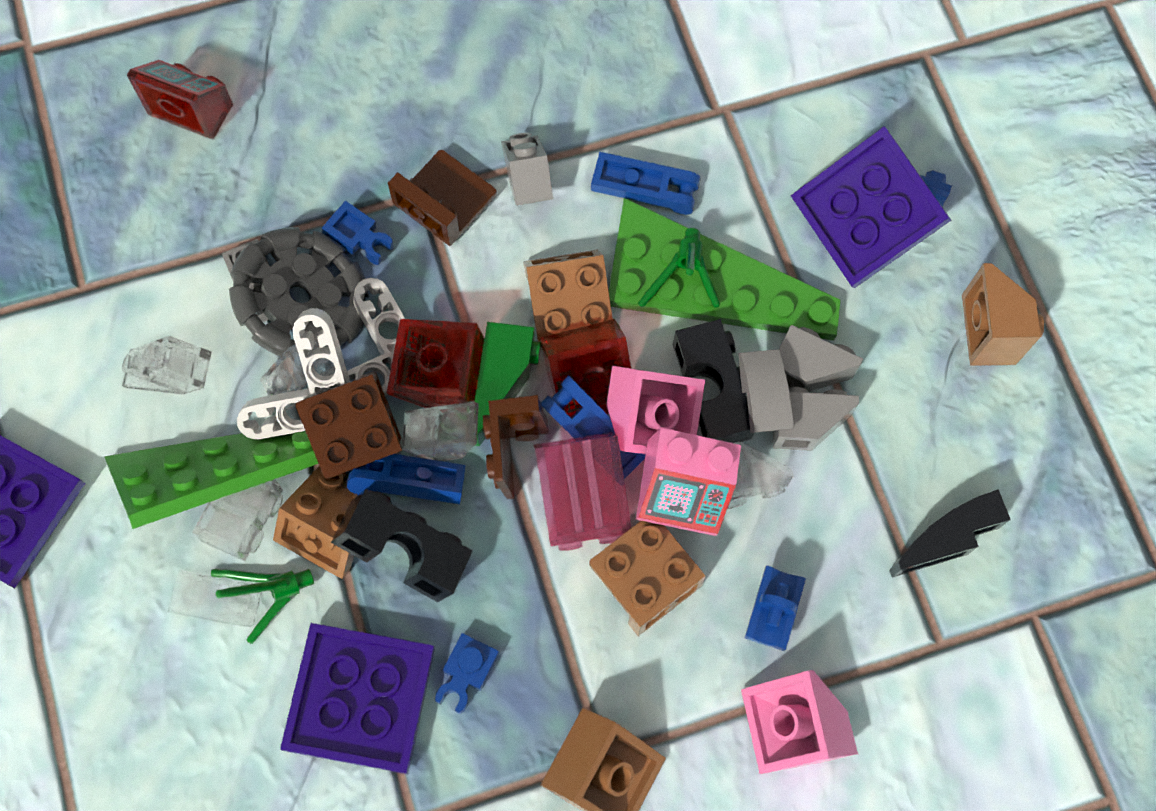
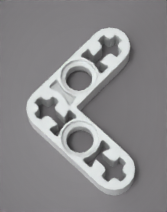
M367 278L357 284L353 303L381 355L348 370L347 373L349 380H357L365 373L376 370L384 378L385 382L382 388L385 396L389 395L392 380L390 370L394 369L399 336L392 340L385 339L380 335L378 328L382 323L389 321L397 324L401 331L402 322L408 323L385 283L376 278ZM369 290L372 295L380 294L377 305L381 313L376 317V309L370 300L363 301L365 291ZM424 355V368L422 367V365H421V367L418 366L419 364L415 365V366L417 367V369H415V370L418 371V372H420V375H418L417 372H416V374H415V373H412V375H413V374L415 375V378L412 377L413 379H415V381L418 380V379H416V376H419V379H420L421 373H422V369L425 370V367H426V357H425V355ZM386 363H389L390 370L385 365ZM407 377V379H405V380H406V384L404 383V385H405V386L408 385V384H407V381H409L410 384H411V383H412V378H411V380H408V377Z
M318 308L307 309L299 315L293 327V337L309 388L247 401L237 417V426L246 437L264 439L305 431L301 420H294L287 415L285 406L330 390V386L335 385V387L350 382L333 321L325 311ZM309 321H312L315 327L322 326L323 328L318 335L320 347L313 351L309 350H312L316 344L312 331L304 330ZM318 358L329 359L335 366V373L330 376H322L315 371L313 362ZM276 407V416H271ZM252 412H256V415L260 418L267 417L262 426H259L256 420H249Z

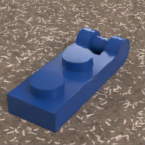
M599 151L591 182V191L666 207L678 214L689 215L692 214L695 205L693 193L698 190L701 178L698 174L691 171ZM669 184L677 186L679 188L678 193L668 191Z
M568 375L560 383L563 387L552 398L548 395L541 402L542 407L620 484L645 459L646 454L620 450L610 417ZM574 398L581 407L570 417L563 408Z
M392 454L353 469L348 476L347 488L357 495L366 489L368 491L460 505L466 465Z

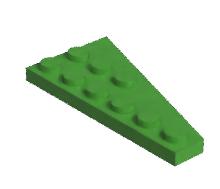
M624 198L609 286L611 307L707 322L721 319L722 324L786 334L790 326L793 325L797 328H809L815 331L821 339L835 340L838 329L840 299L700 234V241L703 244L702 256L720 306L718 308L713 307L697 270L694 269L693 275L688 276L686 269L679 267L645 307H640L638 305L639 300L669 265L676 252L679 251L680 241L684 239L685 231L688 228Z
M306 431L264 439H251L239 433L104 456L132 529L318 464Z

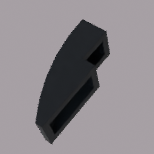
M999 489L971 499L933 523L900 555L889 570L891 577H897L967 556L979 547L975 536L998 530L1011 520Z

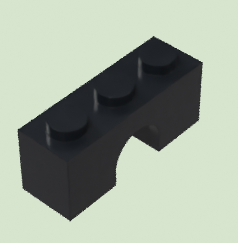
M721 319L676 330L672 345L682 376L691 378L696 376L707 377L716 383L720 392L714 399L702 402L698 425L702 437L734 444L751 440L754 433H750L746 393H742L740 366H736L732 355L736 349L731 332L724 331Z
M365 489L351 501L331 541L332 544L367 563L382 552L386 542L396 543L406 551L409 558V570L403 581L404 584L436 602H440L454 594L473 550L462 545V541L457 536L447 532H439L427 525V521L422 516L413 512H405L391 504V500L382 493Z

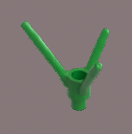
M686 229L685 237L680 241L679 251L676 252L669 265L639 300L638 305L640 307H645L679 267L686 269L688 276L693 275L694 269L697 270L713 307L718 308L720 306L702 256L703 244L700 241V231L698 229Z
M221 569L211 570L212 577L260 582L217 590L215 593L217 598L271 591L274 603L247 637V642L253 644L277 613L290 601V597L300 594L299 589L314 584L310 569L295 574L292 570L282 574Z

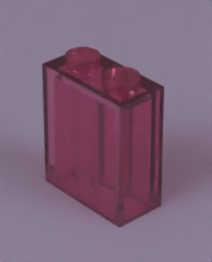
M614 432L533 445L547 535L551 547L558 546L560 551L574 550L583 547L582 541L598 539L600 544H610L631 529L618 436Z

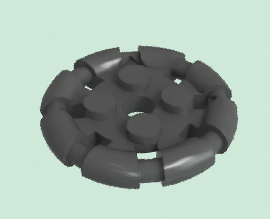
M297 227L280 228L262 234L259 242L256 244L250 242L241 251L230 274L234 279L233 287L229 288L230 302L240 326L245 325L253 334L251 339L259 346L284 358H287L288 355L299 356L295 340L291 339L290 329L293 330L297 318L307 309L318 308L325 311L331 317L340 346L345 342L351 343L358 336L364 323L355 309L353 299L355 288L360 281L366 279L358 262L353 263L345 254L347 249L333 238L317 231H313L312 234L300 232V228ZM297 247L309 249V254L301 253L296 256ZM269 253L277 261L271 267L265 261V256ZM333 263L341 271V274L335 278L327 269ZM249 284H261V293L253 292L249 288ZM293 287L303 288L309 295V301L306 303L294 301L290 296L289 290ZM369 290L365 291L364 302L365 297H369ZM341 297H350L349 307L338 306ZM264 312L272 323L265 325L258 316ZM309 321L304 329L305 331H312L316 341L313 349L309 351L320 347L318 335L322 329V326L315 327L312 321Z

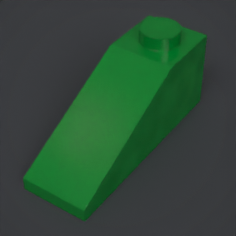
M487 322L470 427V438L473 446H480L485 440L483 415H489L488 401L515 398L530 377L531 364H539L541 342L535 341L534 327Z

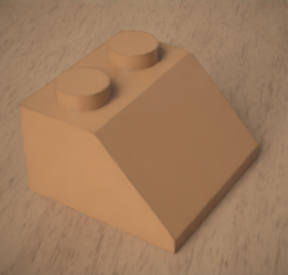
M983 263L962 293L970 366L1016 365L1042 337L1044 319L1042 314H1038L1037 303L1034 297L992 263Z
M582 708L544 777L541 786L582 811H639L666 758L615 721Z

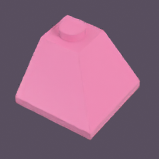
M808 670L741 689L760 774L822 763L858 754L848 711L814 670Z

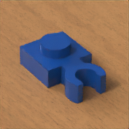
M346 200L322 227L323 234L339 242L350 254L354 255L359 248H362L365 251L366 258L376 265L381 263V255L373 250L375 246L382 245L390 251L393 249V240L389 235L382 232H373L376 229V221Z
M461 633L442 670L445 674L451 676L452 679L449 683L443 684L438 689L435 701L441 705L448 693H457L460 700L456 705L455 712L462 714L468 705L467 690L469 686L481 691L500 654L499 651Z

